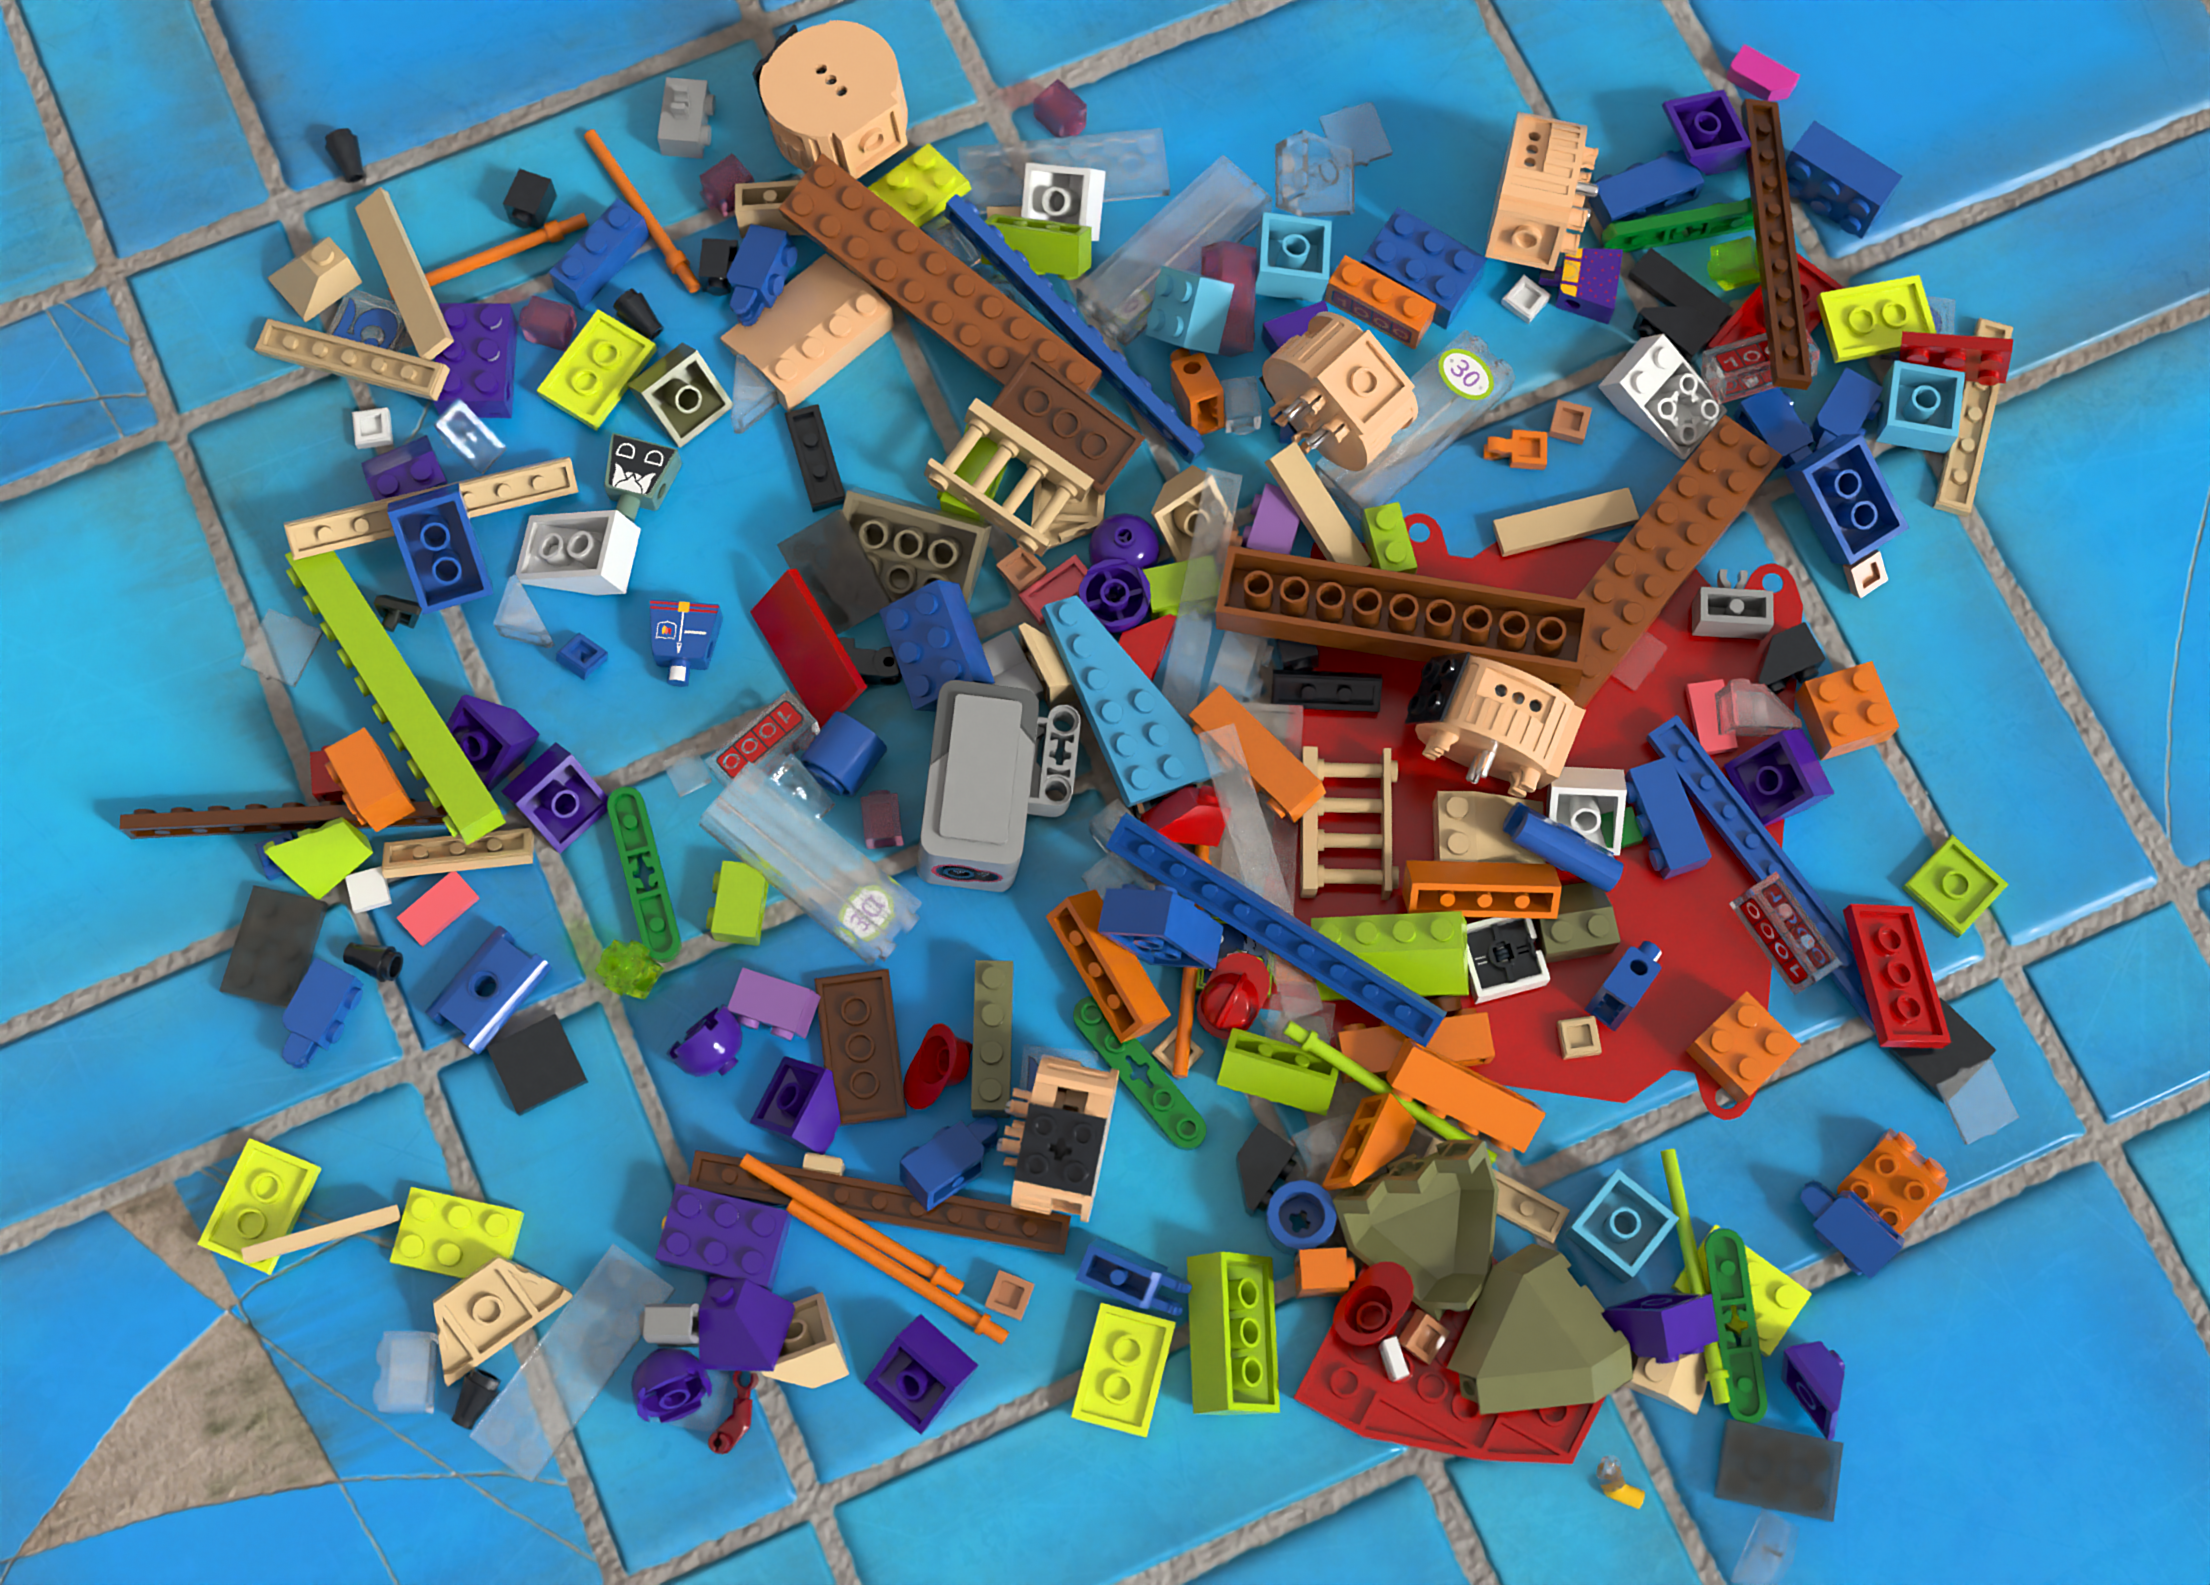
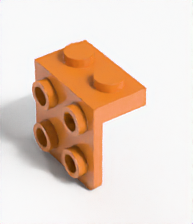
M1889 1128L1880 1137L1876 1147L1838 1185L1837 1193L1839 1194L1841 1191H1854L1901 1235L1945 1191L1949 1179L1945 1176V1169L1931 1157L1926 1160L1915 1150L1917 1145L1908 1135L1901 1131L1896 1133L1892 1128Z

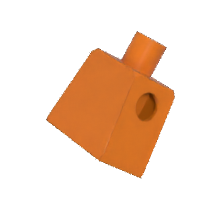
M1188 348L1175 350L1170 355L1172 362L1170 364L1171 389L1186 426L1194 427L1201 436L1225 428L1224 390L1205 354L1199 352L1191 355Z

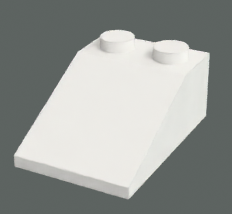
M618 510L532 515L529 517L514 581L520 584L591 595L626 594L641 529Z

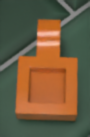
M1512 429L1510 439L1488 437L1487 444H1484L1483 459L1500 460L1509 458V468L1544 470L1547 466V432Z

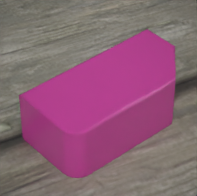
M1746 44L1742 46L1732 61L1726 75L1728 81L1763 101L1770 102L1788 99L1801 76Z

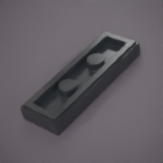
M1650 248L1628 274L1630 279L1666 306H1693L1719 328L1733 311L1732 307L1653 248Z
M819 404L784 413L812 511L815 512L844 504L846 496Z
M1273 669L1271 708L1380 712L1382 674Z

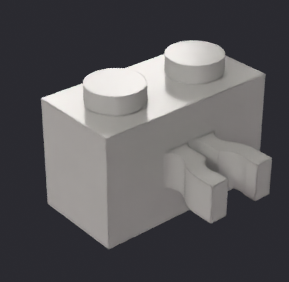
M666 77L657 137L663 156L703 159L704 146H710L711 125H708L709 115L714 116L716 106L715 95L710 94L706 80Z
M1720 569L1717 573V585L1719 588L1700 587L1692 601V635L1764 640L1774 625L1773 591L1743 589L1747 583V570H1740L1737 575L1738 583H1736L1734 588H1731V583L1727 580V569Z

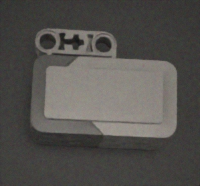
M950 680L940 688L933 728L916 865L917 873L924 882L993 892H1004L1014 884L1023 852L1027 814L1058 817L1064 814L1069 807L1074 788L1081 723L1080 715L1076 709L1069 705H1058L1049 712L1048 718L1038 717L1039 701L1036 695L1027 689L961 680ZM1057 721H1064L1070 725L1071 730L1062 732L1057 730L1053 724ZM1044 736L1041 765L1039 766L1036 762L1038 743ZM1057 747L1063 748L1061 759L1063 765L1056 764L1055 754ZM1049 790H1057L1062 793L1064 799L1052 801L1045 793Z

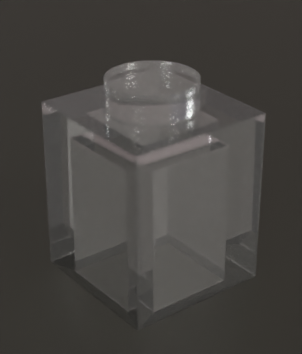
M1256 376L1221 380L1220 384L1224 390L1225 433L1234 432L1237 435H1246L1254 432L1256 429H1260L1262 410Z

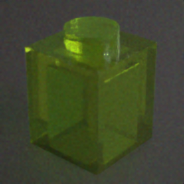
M1751 236L1710 247L1711 260L1707 262L1709 276L1712 281H1716L1725 291L1760 282L1756 242Z

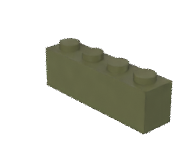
M975 960L971 1095L973 1118H981L984 1115H990L993 1118H1010V1114L1005 1113V1108L1010 1109V1106H1006V1103L1011 1101L1013 961Z

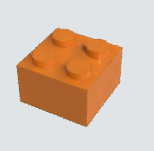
M1873 661L1805 681L1794 695L1821 761L1887 741L1900 727Z
M365 727L324 749L330 759V762L326 763L325 767L333 781L340 786L344 793L342 797L353 815H356L361 825L368 823L375 832H378L416 811L382 749Z
M1746 991L1685 1051L1740 1105L1802 1045Z

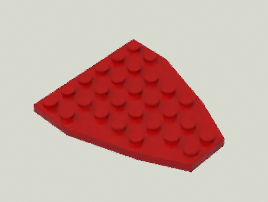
M1494 1257L1492 1258V1268L1495 1264L1499 1263ZM1366 1263L1362 1266L1355 1282L1370 1267ZM1475 1300L1469 1310L1453 1311L1447 1309L1440 1320L1437 1321L1450 1333L1430 1365L1419 1360L1399 1344L1409 1375L1394 1382L1389 1380L1379 1350L1380 1343L1365 1346L1352 1345L1341 1339L1335 1330L1333 1322L1293 1400L1361 1438L1480 1461L1571 1465L1606 1396L1595 1403L1480 1414L1479 1403L1461 1397L1459 1373L1447 1369L1478 1301ZM1411 1301L1406 1312L1399 1319L1396 1330L1389 1338L1397 1337L1398 1340L1417 1309L1425 1313L1427 1312Z

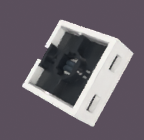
M1493 917L1467 924L1468 984L1474 1004L1546 986L1549 982L1550 976L1542 951H1536L1533 944L1537 935L1531 918Z

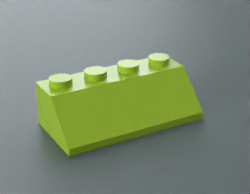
M1461 911L1311 918L1312 929L1421 997L1469 995L1467 921ZM1315 979L1319 1001L1349 1000Z
M1214 1252L1187 1257V1281L1192 1285L1190 1293H1188L1193 1414L1239 1415L1280 1413L1272 1257L1231 1252Z

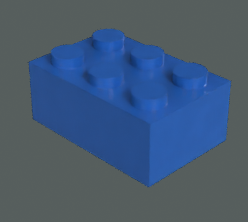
M1815 120L1794 146L1785 163L1789 196L1797 197L1811 206L1817 214L1827 216L1838 223L1845 232L1855 234L1861 239L1864 238L1881 215L1903 177Z
M1397 207L1362 257L1361 264L1437 304L1432 322L1446 330L1482 278L1487 258L1402 208Z
M1842 434L1784 470L1831 563L1851 565L1909 529L1862 434Z
M459 483L388 503L387 513L423 615L494 594L493 584Z
M935 580L879 610L914 710L936 712L940 688L950 680L985 684L995 683L959 583Z
M1123 884L1121 889L1106 888L1098 932L1149 965L1216 969L1224 926L1212 919L1211 913L1196 908L1194 906L1195 902L1180 897L1177 894L1178 891L1172 887L1158 885L1155 886V890H1144V888L1137 885Z

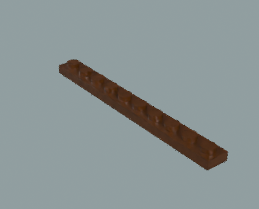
M1745 98L1740 108L1742 125L1752 144L1746 153L1772 386L1807 390L1812 383L1778 102Z
M409 798L416 811L385 828L445 825L442 818L447 813L442 806L435 809L430 801L416 802L415 799ZM322 801L319 803V806L307 807L302 803L288 802L282 804V808H268L262 804H249L245 806V809L231 810L226 806H210L208 811H194L186 807L172 808L170 813H157L151 809H137L133 811V814L120 815V830L130 839L279 833L289 830L291 832H299L308 828H320L326 822L343 817L357 829H370L372 827L368 823L361 825L356 815L351 813L347 805H342V803L337 801Z
M695 1150L688 1183L689 1187L733 1198L788 1207L793 1199L739 1167L743 1158ZM763 1162L859 1220L1065 1255L1071 1216L1052 1212L1048 1215L1011 1207V1205L955 1195L950 1196L927 1212L911 1192L903 1186Z

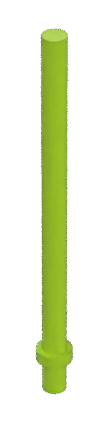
M1291 1020L1283 1028L1282 1033L1299 1043V1049L1304 1052L1310 1050L1377 1095L1391 1092L1393 1087L1319 1039L1318 1033L1310 1029L1307 1031ZM1391 1092L1414 1119L1445 1139L1474 1140L1444 1119L1428 1112L1418 1102L1414 1100L1412 1102L1405 1101ZM1487 1148L1492 1165L1497 1158V1154Z
M1676 1150L1660 1151L1673 1213L1679 1217L1676 1222V1228L1691 1294H1707ZM1716 1341L1704 1346V1357L1708 1373L1704 1375L1706 1382L1711 1384L1715 1405L1730 1402L1726 1378H1729L1728 1370H1723L1718 1342Z

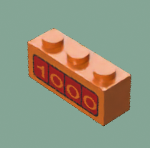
M1346 255L1329 279L1324 299L1327 303L1414 350L1431 325L1437 305Z

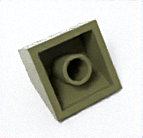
M680 343L627 384L646 413L678 448L683 447L735 406L699 352L684 343Z
M1588 882L1562 886L1557 919L1531 918L1537 935L1535 940L1537 951H1542L1545 963L1613 953L1620 944L1611 902L1605 891Z

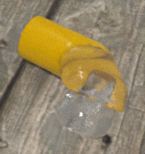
M1613 1455L1604 1456L1597 1466V1477L1603 1493L1610 1499L1640 1509L1645 1491L1626 1484L1620 1469L1622 1464L1617 1457Z

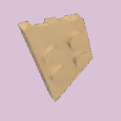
M1039 478L1034 487L1031 526L1057 492L1056 485L1046 478ZM1090 488L1082 502L1075 498L1068 499L1043 534L1044 537L1050 540L1046 550L1093 533L1098 524L1104 520L1106 492L1102 496Z
M498 1254L435 1298L433 1306L444 1381L447 1386H450L474 1367L481 1364L571 1300L573 1294L570 1289Z

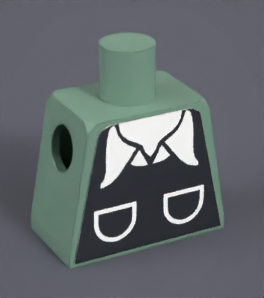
M612 433L604 488L608 498L618 502L615 510H618L634 523L639 507L652 511L659 509L682 465L678 449Z

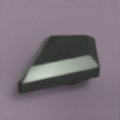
M390 595L376 596L373 602L380 616L384 618L381 625L389 632H394L398 623L414 629L422 611L418 602Z

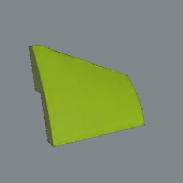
M343 817L326 822L317 829L308 828L297 832L299 838L276 846L274 841H270L263 846L264 852L292 880L318 901L373 854L368 837Z

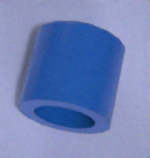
M835 711L802 754L800 761L806 773L819 785L836 795L854 797L887 752V746L865 725L844 713Z
M1306 1180L1291 1181L1278 1188L1270 1199L1265 1218L1267 1235L1276 1248L1284 1254L1296 1257L1299 1250L1322 1249L1333 1233L1337 1219L1336 1209L1330 1194L1317 1183ZM1300 1212L1307 1215L1305 1222L1310 1227L1308 1229L1301 1228L1299 1232L1293 1231V1223L1288 1220L1289 1217H1297Z

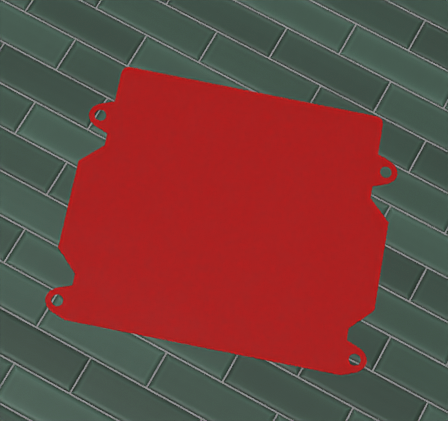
M1416 513L1404 518L1408 535L1410 527L1416 523L1425 524L1430 530L1429 538L1424 542H1416L1409 536L1417 563L1415 575L1574 600L1620 544L1581 537L1502 557L1498 542L1496 541L1475 557L1465 558L1448 554L1442 530L1432 517L1423 513ZM1314 542L1310 558L1327 561L1316 542ZM1361 543L1366 553L1368 554L1366 544ZM1775 563L1762 565L1752 573L1744 589L1765 590L1762 580L1769 573L1777 574L1783 580L1782 589L1777 593H1773L1774 625L1764 640L1692 635V601L1700 587H1712L1696 569L1585 707V714L1563 767L1624 770L1625 776L1629 769L1661 759L1645 739L1647 735L1675 715H1678L1695 737L1685 687L1691 683L1723 679L1738 748L1733 752L1711 754L1709 756L1734 787L1724 764L1778 732L1793 729L1794 695L1796 694L1797 680L1786 684L1787 688L1783 692L1767 698L1766 694L1754 699L1750 693L1764 649L1773 635L1802 623L1803 604L1795 579L1790 572ZM1316 645L1319 653V667L1313 668L1312 671L1382 674L1380 712L1289 708L1284 746L1299 761L1303 746L1318 747V759H1324V762L1373 764H1380L1383 749L1391 748V760H1397L1398 762L1397 782H1391L1392 866H1398L1399 869L1398 889L1392 888L1389 900H1381V885L1324 883V887H1318L1315 898H1300V818L1294 823L1286 815L1281 819L1275 814L1263 898L1311 927V918L1408 914L1402 894L1406 860L1434 861L1432 804L1437 792L1476 791L1514 798L1519 797L1507 793L1511 786L1509 781L1487 775L1485 778L1480 776L1478 783H1471L1466 780L1469 771L1468 767L1443 755L1440 758L1436 757V760L1433 761L1422 754L1426 744L1418 739L1415 731L1417 724L1406 725L1405 720L1409 713L1407 711L1408 703L1413 695L1417 693L1421 684V672L1426 664L1425 662ZM1324 777V780L1321 781L1326 791L1324 798L1380 799V778ZM1548 785L1541 789L1536 788L1533 793L1526 792V797L1521 798L1543 802L1544 816H1546ZM1686 790L1685 793L1712 856L1704 867L1663 880L1660 870L1655 871L1650 862L1649 850L1651 848L1646 837H1642V844L1620 849V855H1613V857L1623 863V872L1615 887L1611 891L1605 892L1613 906L1620 944L1613 953L1546 963L1550 976L1546 986L1474 1004L1468 984L1469 995H1459L1462 1009L1475 1008L1477 1013H1488L1495 1057L1489 1064L1467 1066V1068L1504 1086L1625 1104L1671 1070L1695 1073L1703 1103L1714 1116L1723 1120H1732L1740 1117L1749 1108L1758 1089L1740 1105L1736 1103L1731 1109L1721 1108L1716 1102L1715 1095L1722 1087L1685 1050L1746 991L1768 1012L1773 955L1741 912L1740 904L1749 898L1755 899L1774 927L1776 925L1777 909ZM1625 802V808L1632 806L1633 811H1634V814H1635V817H1636L1637 814H1636V811H1635V809H1634L1633 804H1632V803H1631V804H1628L1627 802ZM1324 812V816H1318V829H1324V833L1381 834L1380 813ZM1785 819L1765 827L1781 849ZM1324 848V851H1318V865H1324V869L1381 870V849ZM1555 867L1561 886L1586 882L1570 872ZM1747 903V910L1750 913L1749 906H1754L1755 908L1756 906L1752 903ZM1756 908L1757 915L1755 916L1751 914V916L1758 919L1760 917V914L1758 909ZM1493 917L1464 918L1466 919L1467 924H1470ZM1762 923V924H1761V929H1762L1763 933L1765 934V932H1764V930H1763V927H1764V926H1768L1770 929H1771V927H1770L1768 924H1766V923ZM1772 929V934L1770 936L1765 934L1770 939L1774 938V933ZM1534 941L1533 944H1534L1535 950L1537 951L1536 942ZM1643 941L1655 944L1662 953L1656 961L1662 969L1634 1009L1615 1032L1596 1019L1602 1053L1600 1055L1563 1060L1556 1026L1557 1021L1592 1016L1584 1009L1629 947L1633 946L1638 949ZM1273 960L1270 998H1266L1261 1007L1262 1009L1324 1018L1331 1047L1336 1050L1335 1039L1338 1032H1343V1027L1360 1023L1365 1024L1366 1028L1380 1027L1381 1019L1350 1000L1319 1001L1314 977H1312L1311 985L1274 983ZM1458 1010L1447 1011L1444 1018L1453 1017L1454 1012Z

